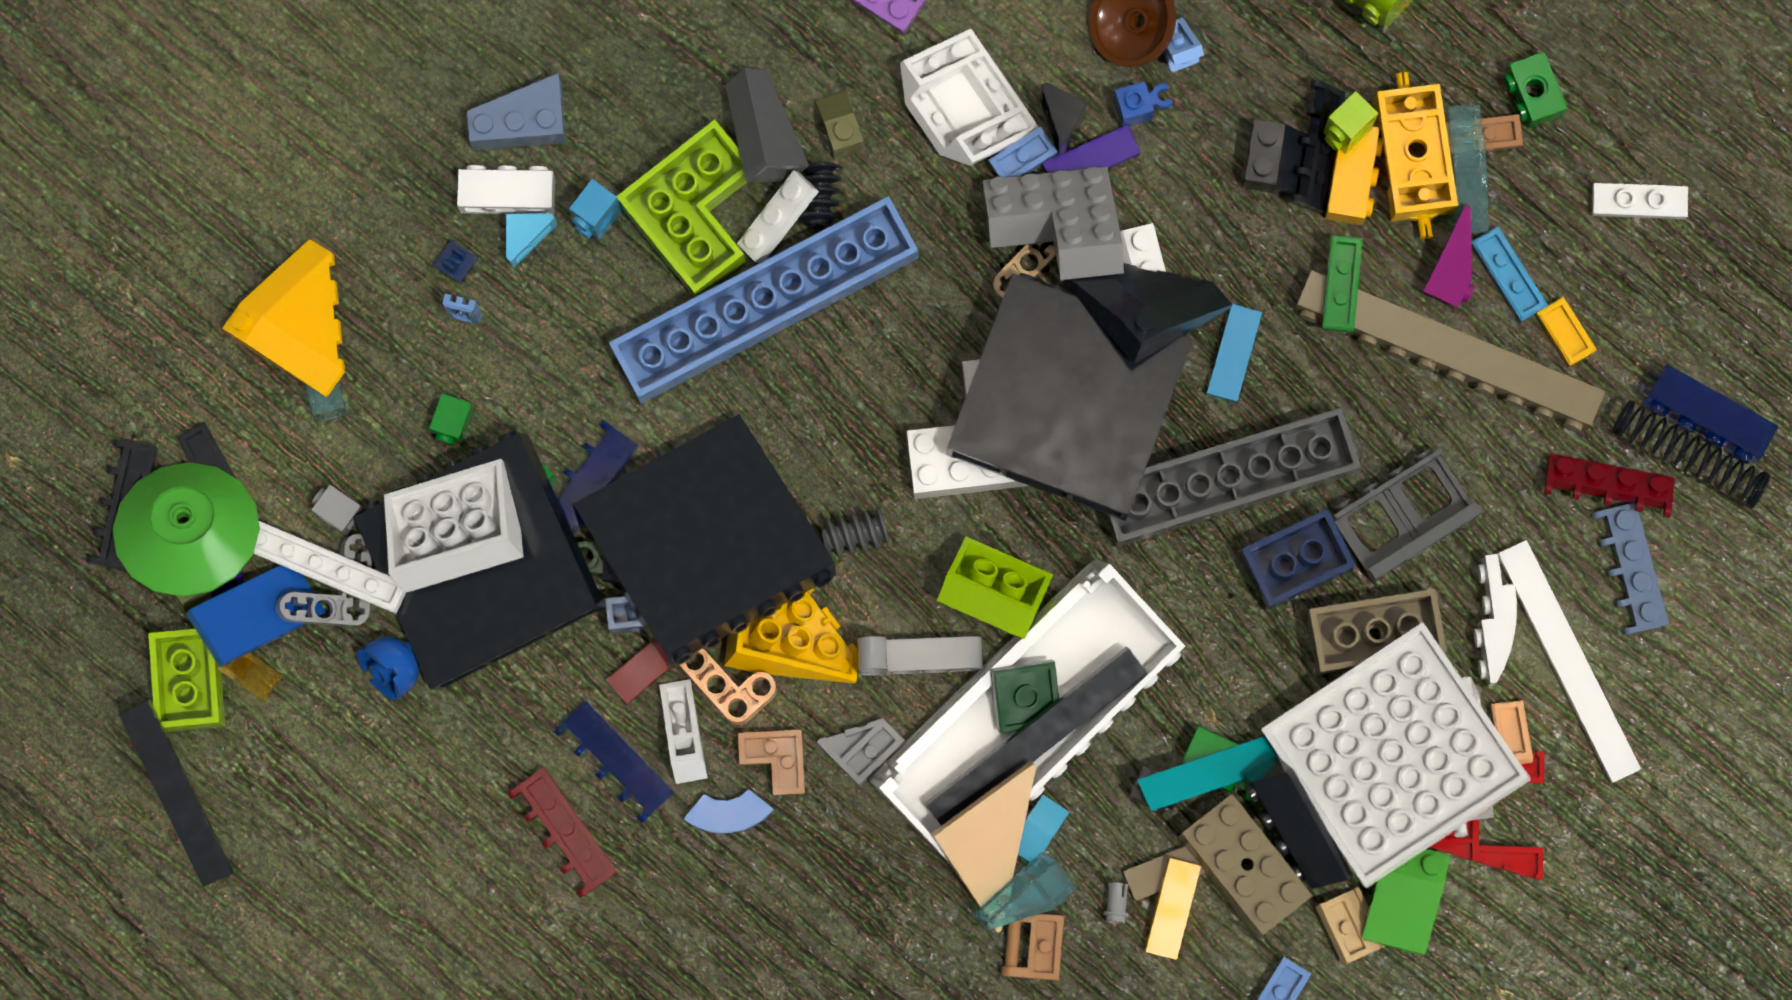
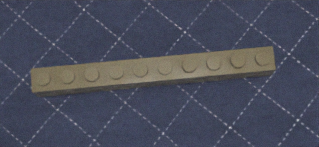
M1311 270L1294 311L1299 312V316L1302 319L1311 323H1317V321L1322 322L1327 276ZM1358 289L1354 332L1350 334L1357 336L1360 343L1369 347H1375L1376 345L1388 349L1387 353L1398 359H1405L1406 356L1417 361L1416 365L1427 371L1437 369L1447 373L1446 378L1456 383L1469 382L1476 385L1475 389L1485 395L1492 396L1493 393L1505 397L1504 401L1514 407L1522 408L1524 405L1534 409V414L1543 419L1551 420L1553 417L1564 422L1563 426L1572 431H1587L1592 426L1605 394L1604 390ZM1333 331L1340 335H1346V332Z

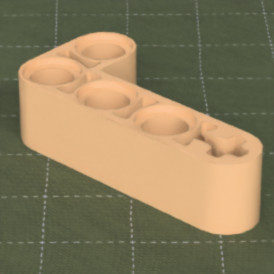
M704 649L694 653L704 658V664L700 669H689L687 662L678 665L722 715L735 725L747 723L772 701L776 695L775 681L768 673L757 672L738 687ZM714 678H721L726 684L725 689L718 694L711 693L708 690V684ZM759 680H765L771 685L770 691L764 696L756 695L753 692V686ZM736 701L743 702L747 706L746 713L741 717H733L729 713L731 704Z

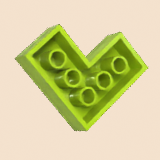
M716 120L709 123L616 196L621 209L694 298L712 289L746 262L744 253L710 213L711 210L747 183L739 148Z

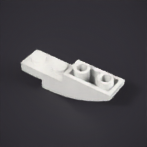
M1498 554L1485 555L1481 560L1482 564L1477 566L1479 583L1485 584L1486 596H1482L1484 615H1489V619L1481 620L1477 624L1478 629H1474V642L1476 648L1481 647L1482 660H1478V671L1480 679H1485L1486 687L1496 684L1505 668L1511 652L1517 617L1515 584L1502 585Z

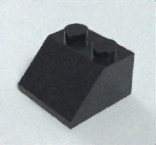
M1254 119L1242 188L1286 196L1298 194L1301 177L1296 175L1297 167H1303L1306 147L1301 145L1302 137H1308V134L1286 124Z

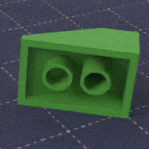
M1425 849L1375 882L1361 940L1425 956L1451 855Z

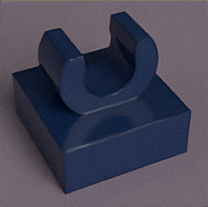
M451 240L433 266L461 285L478 261V258Z

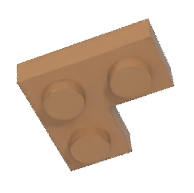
M802 730L738 733L740 766L771 764L773 796L805 795Z

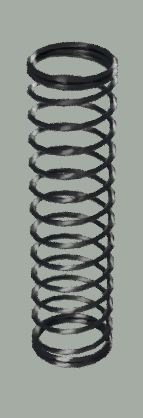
M1630 399L1611 431L1612 435H1618V438H1621L1632 420L1642 409L1629 444H1632L1643 426L1653 415L1640 450H1643L1656 429L1664 421L1651 456H1654L1667 435L1675 427L1662 462H1665L1675 445L1686 433L1673 468H1676L1686 451L1697 439L1684 474H1687L1697 457L1708 445L1695 480H1698L1710 460L1719 451L1706 486H1709L1721 466L1730 457L1717 492H1720L1732 472L1741 463L1739 473L1728 498H1731L1740 482L1752 469L1750 479L1739 504H1742L1751 488L1758 481L1746 504L1750 510L1756 506L1770 481V474L1763 471L1753 480L1755 474L1754 465L1750 466L1742 474L1744 468L1743 459L1739 460L1730 470L1733 462L1732 453L1728 454L1719 464L1722 455L1721 447L1717 448L1707 459L1711 449L1710 441L1706 442L1696 453L1700 443L1699 435L1695 436L1685 447L1689 436L1688 429L1684 430L1674 441L1678 430L1677 423L1673 424L1662 437L1667 424L1666 417L1662 418L1651 431L1656 417L1655 411L1651 412L1640 425L1645 411L1644 405L1640 406L1629 419L1635 406V401Z

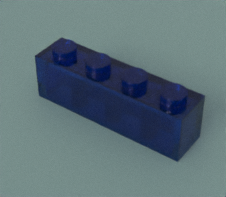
M1668 364L1661 369L1644 400V403L1649 405L1648 409L1651 412L1655 411L1658 416L1666 417L1667 415L1675 419L1681 429H1688L1690 433L1696 431L1705 436L1704 440L1706 442L1710 441L1711 445L1716 448H1722L1723 446L1733 452L1734 458L1737 460L1743 459L1746 464L1750 462L1755 464L1762 458L1779 427Z

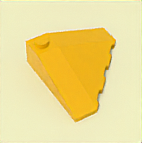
M309 239L240 302L222 329L246 348L327 398L345 373L344 360L338 359L337 345L342 343L341 322L338 319H334L333 305L339 304L337 282L331 280L330 267L335 265V259L332 252Z
M814 589L805 592V595L800 600L794 603L787 602L778 607L771 616L767 618L760 617L749 623V626L742 632L729 634L724 666L751 673L765 672L776 676L855 684L858 673V650L853 643L848 646L836 631L841 626L827 607L822 610L819 608L810 595L814 591Z

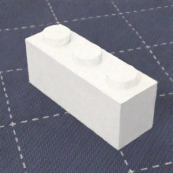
M469 165L466 170L458 169L457 207L460 213H551L554 215L555 176L553 171H548L547 167L531 166L529 170H517L514 166L505 165L499 166L498 170H485V167L481 165Z

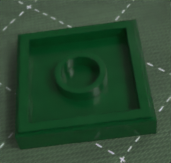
M1054 660L990 669L997 730L1000 734L1018 731L1059 699Z

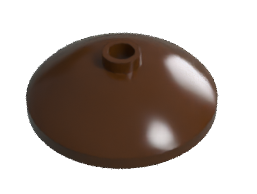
M1093 0L1091 5L1089 31L1092 41L1099 53L1116 65L1139 67L1154 61L1168 47L1175 31L1176 10L1173 0ZM1144 17V25L1140 27L1139 19Z

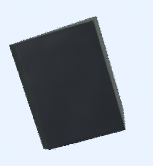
M1049 83L1041 84L1040 103L1059 156L1068 151L1084 121L1087 102Z

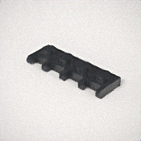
M1311 80L1310 87L1315 89L1313 107H1307L1306 115L1311 117L1308 137H1302L1301 145L1306 147L1303 167H1297L1296 175L1301 177L1298 194L1292 195L1291 202L1313 212L1324 213L1327 211L1336 151L1325 141L1326 135L1323 131L1329 116L1344 103L1346 92L1323 81Z
M114 439L113 446L123 449L119 468H107V474L117 476L113 498H101L100 505L110 507L106 529L94 528L93 531L94 536L103 537L99 558L88 556L86 563L127 571L116 555L113 525L120 502L137 481L153 473L158 448Z

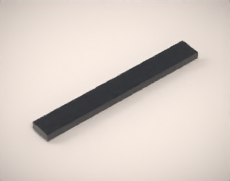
M1126 646L924 804L942 826L1028 762H1034L1146 675V670Z

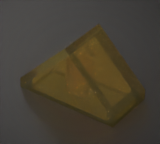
M251 653L218 668V670L263 702H265L283 677Z

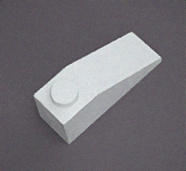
M691 679L660 684L669 754L675 782L679 784L706 779V765Z

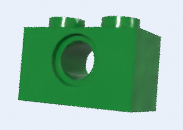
M1545 52L1509 64L1505 71L1506 75L1503 77L1508 92L1514 93L1517 104H1515L1517 115L1519 114L1521 122L1525 121L1528 129L1560 118L1565 114L1568 108ZM1530 85L1536 86L1540 90L1541 96L1531 97L1526 92V87Z

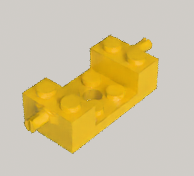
M1404 72L1403 75L1398 73L1395 75L1398 89L1378 91L1373 101L1374 109L1378 112L1376 123L1377 127L1380 128L1379 131H1382L1390 186L1387 190L1391 222L1403 220L1418 221L1420 239H1425L1426 236L1429 239L1433 237L1430 219L1436 216L1454 214L1458 207L1440 84L1410 87L1409 73ZM1414 142L1421 143L1425 147V155L1420 158L1413 157L1409 153V145Z

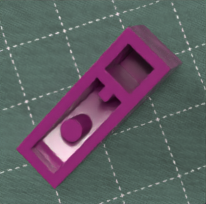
M1465 204L1424 288V292L1456 307H1459L1461 301L1467 303L1475 288L1474 285L1470 284L1472 280L1471 206Z

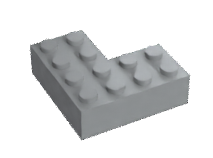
M1090 167L1072 171L1060 170L1053 173L1026 174L1024 176L996 177L982 180L985 216L991 248L1053 241L1060 280L1124 273L1123 243L1108 167Z

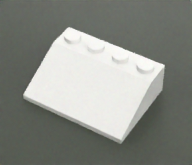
M502 459L384 494L389 575L405 593L523 558L521 528Z

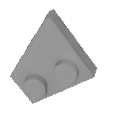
M883 718L869 722L862 727L845 730L844 733L828 738H820L817 741V744L859 787L906 743Z

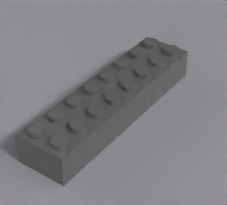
M1341 407L1146 467L1126 521L1107 514L1106 517L1116 548L1358 474L1361 464Z

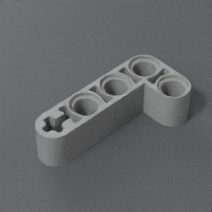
M871 636L857 639L859 675L874 676L983 670L981 637L886 640V637Z

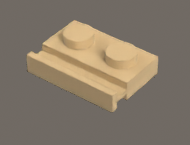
M1359 887L1316 906L1342 965L1385 947L1384 945L1361 940L1369 907Z

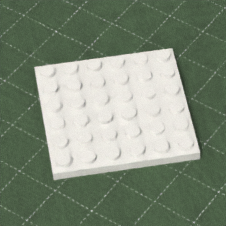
M1423 622L1261 729L1279 757L1296 772L1328 832L1366 888L1531 780Z

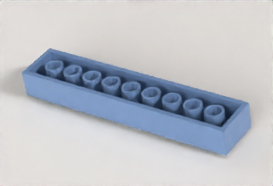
M888 196L609 342L636 397L640 404L917 260L919 250Z

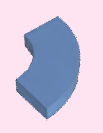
M750 789L740 797L728 801L714 800L703 794L684 820L696 828L718 834L735 833L750 829L761 823L774 809Z

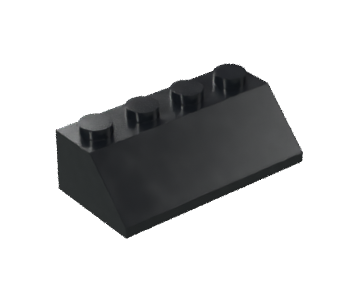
M1275 755L1243 774L1248 783L1244 787L1246 793L1253 803L1258 801L1263 810V812L1259 813L1260 818L1268 830L1274 829L1278 836L1274 840L1278 850L1284 857L1289 856L1293 863L1290 868L1302 882L1311 889L1348 881L1353 878L1350 869L1291 766Z

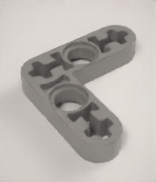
M354 534L344 539L341 543L340 555L355 561V552L351 551L349 546L357 541L358 547H363V552L357 554L356 562H362L363 565L371 568L372 557L362 535ZM338 590V595L290 592L277 600L275 608L278 617L286 622L354 627L367 620L370 612V603L359 598L355 599L354 607L356 610H360V615L356 616L354 620H352V615L347 614L346 611L347 608L352 607L353 597L347 598V593ZM293 599L294 605L304 606L307 604L306 599L309 600L306 610H297L292 615H290L289 609H285L284 605ZM318 601H325L330 606V614L327 618H320L315 613V605Z

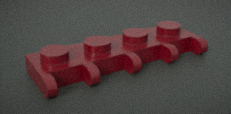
M1550 453L1547 460L1544 494L1551 495L1553 488L1573 491L1572 499L1579 500L1581 493L1604 497L1603 505L1611 506L1612 499L1635 503L1636 512H1642L1644 505L1663 509V517L1670 518L1675 478Z
M544 767L507 793L510 799L522 793L533 808L531 812L524 816L526 822L528 823L539 816L552 836L542 843L545 849L556 842L570 861L560 869L563 875L575 868L587 886L577 892L580 899L617 874L615 868Z

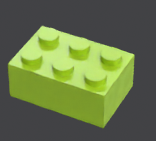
M966 536L947 573L937 601L1025 639L1054 574Z
M196 629L148 633L153 706L165 731L225 727L222 670Z

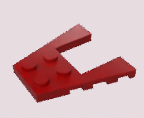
M1544 751L1532 753V763L1521 764L1531 779L1526 784H1544ZM1479 819L1466 822L1467 836L1455 837L1453 831L1428 847L1432 850L1524 877L1543 880V847L1479 845Z

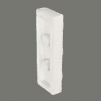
M793 170L737 244L756 263H762L769 257L819 191L801 173Z

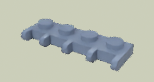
M1635 503L1592 513L1594 520L1606 519L1610 538L1600 540L1601 547L1613 545L1619 568L1608 571L1609 578L1621 575L1627 599L1617 601V608L1629 606L1634 626L1624 629L1625 636L1668 626L1669 621L1640 514L1635 511Z

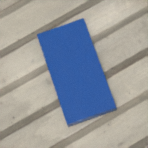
M280 565L189 609L186 615L219 667H222L306 625L305 623L283 621L278 617L275 606L277 600L284 594L290 592H314L302 574ZM291 599L284 606L285 609L290 610V615H292L297 610H306L309 600L306 599V605L298 606L294 605L293 599ZM318 601L315 605V613L317 616L322 617L326 611Z

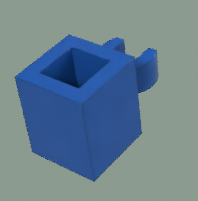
M1145 82L1115 90L1113 101L1121 127L1125 125L1130 127L1152 120L1154 107L1160 110L1170 108L1173 103L1172 99L1161 101L1158 98L1159 93L1167 91V84H1159L1149 93Z

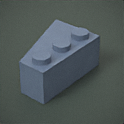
M559 73L467 111L469 142L473 150L566 143L563 88Z

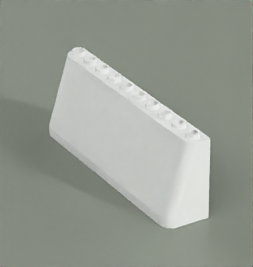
M1094 560L1085 566L1036 614L1025 639L1014 635L983 666V670L977 671L870 777L869 782L950 864L931 835L941 825L924 803L1017 732L1000 734L997 730L990 669L1054 660L1059 698L1126 646L1132 651L1147 672L1146 675L1033 762L1036 766L1030 800L1033 801L1042 794L1045 789L1043 785L1051 777L1057 778L1068 767L1066 763L1074 755L1079 756L1090 746L1089 740L1097 732L1101 734L1106 731L1113 723L1112 718L1120 710H1127L1135 702L1136 698L1134 696L1142 688L1147 689L1152 686L1159 677L1157 674L1165 666L1170 667L1180 658V651L1185 645L1110 563Z

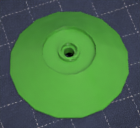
M188 462L161 467L137 481L120 502L112 530L116 555L133 579L154 592L186 597L212 592L235 578L253 556L260 526L256 503L241 481L218 467ZM182 517L189 518L186 523L178 522Z

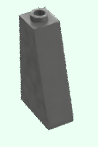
M744 67L735 73V77L725 86L744 176L747 182H785L793 170L801 173L809 166V163L767 70L752 69V67Z

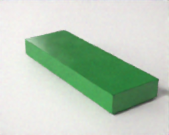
M1335 235L1330 237L1322 330L1354 332L1363 238Z

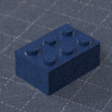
M1328 508L1241 549L1239 553L1266 611L1351 572L1356 566Z

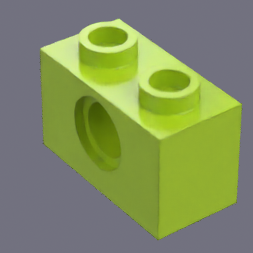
M1355 91L1329 116L1323 131L1326 135L1325 141L1335 151L1340 149L1346 155L1372 129L1378 112Z

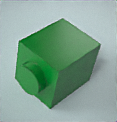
M441 394L429 428L431 433L436 435L435 440L453 446L454 441L463 444L475 410L474 406L470 402Z

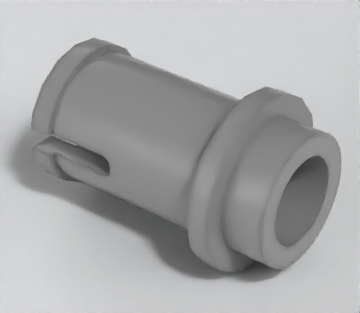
M1114 882L1108 883L1107 911L1103 912V916H1106L1107 923L1125 924V918L1129 917V914L1126 913L1129 885Z

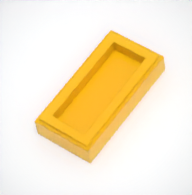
M1564 297L1535 314L1568 368L1596 352V347Z

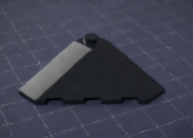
M1123 263V274L1063 280L1133 364L1232 307V303L1213 281L1184 278L1179 274L1140 269L1135 265Z

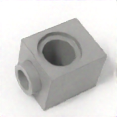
M329 485L326 490L322 488L312 501L314 507L311 511L345 536L348 535L356 524L354 516L363 512L362 507L332 485Z

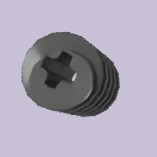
M875 508L874 518H871L865 510L862 512L861 521L857 519L854 513H850L849 523H846L840 515L837 517L836 526L832 524L829 518H826L824 528H821L824 546L830 555L832 549H835L840 557L843 556L845 546L848 547L852 554H855L857 544H860L866 552L868 551L869 541H872L877 549H880L882 539H885L889 545L884 515L879 508Z

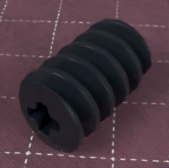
M831 162L810 163L803 170V173L807 175L805 178L819 192L803 211L804 213L798 218V222L802 225L823 231L833 225L828 223L830 219L838 218V214L830 211V208L839 206V202L831 199V195L840 194V189L833 187L832 183L841 182L842 177L833 174V171L843 169L841 165Z

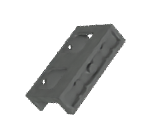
M1441 448L1434 453L1430 449L1424 451L1414 458L1415 465L1407 470L1403 465L1387 475L1390 480L1379 486L1375 482L1361 491L1363 497L1353 503L1351 499H1348L1334 508L1336 514L1332 518L1343 540L1371 583L1379 580L1473 521L1482 513L1476 501L1471 503L1441 457L1443 453ZM1430 468L1449 494L1451 503L1431 517L1422 519L1401 489V484L1421 470ZM1377 501L1397 529L1398 537L1375 552H1368L1348 523V517L1370 502Z

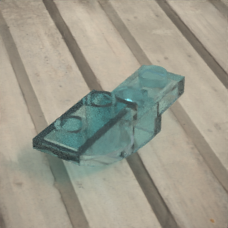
M1480 104L1451 106L1447 108L1451 161L1458 207L1454 212L1455 224L1465 204L1471 206L1472 234L1487 233V165Z

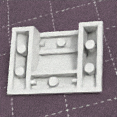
M972 29L964 31L900 63L905 105L941 156L971 166L1011 146L1039 127Z

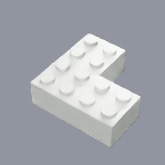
M980 360L962 361L965 397ZM955 425L907 431L914 499L1029 486L945 455Z

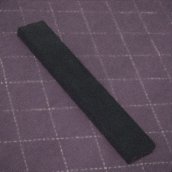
M149 699L121 712L119 716L202 886H207L231 875L234 871L151 700Z

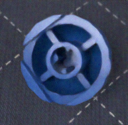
M383 636L372 640L357 651V661L363 672L367 669L374 677V679L369 680L370 683L389 700L400 699L415 685L418 678V662L409 642L405 641L403 643L397 638Z

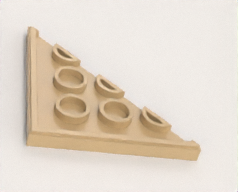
M1031 761L931 833L980 910L997 933L1002 931L1036 772V766Z

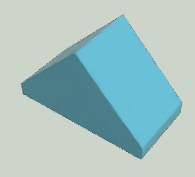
M551 213L506 214V258L510 266L515 268L558 225Z
M1042 795L1025 820L1018 855L1035 866L1068 816L1069 811L1045 795Z

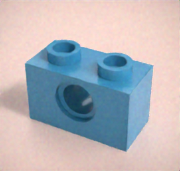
M591 179L569 208L573 218L571 221L576 225L574 227L575 230L587 239L593 236L597 240L602 238L622 212L618 198L593 179Z

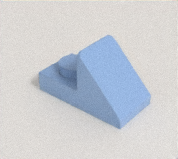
M1183 17L1176 20L1173 37L1163 52L1171 72L1197 64L1199 57L1204 56L1201 43Z

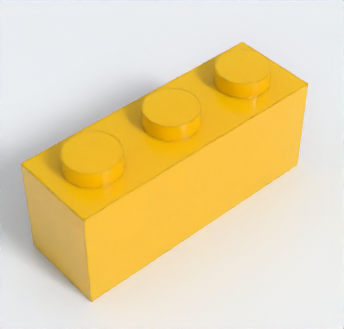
M1372 127L1346 155L1340 149L1336 151L1325 219L1362 225L1366 216L1371 217L1374 198H1369L1370 186L1376 187L1379 168H1373L1375 156H1381L1383 138L1378 137L1379 127Z

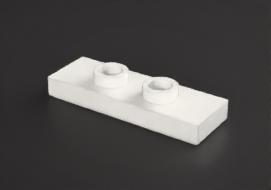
M1593 183L1592 216L1686 219L1688 217V186Z

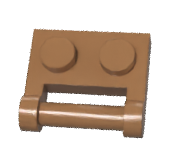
M1006 911L1005 921L1008 922L1005 966L1001 967V976L1059 981L1064 916ZM1021 923H1031L1027 968L1018 967Z

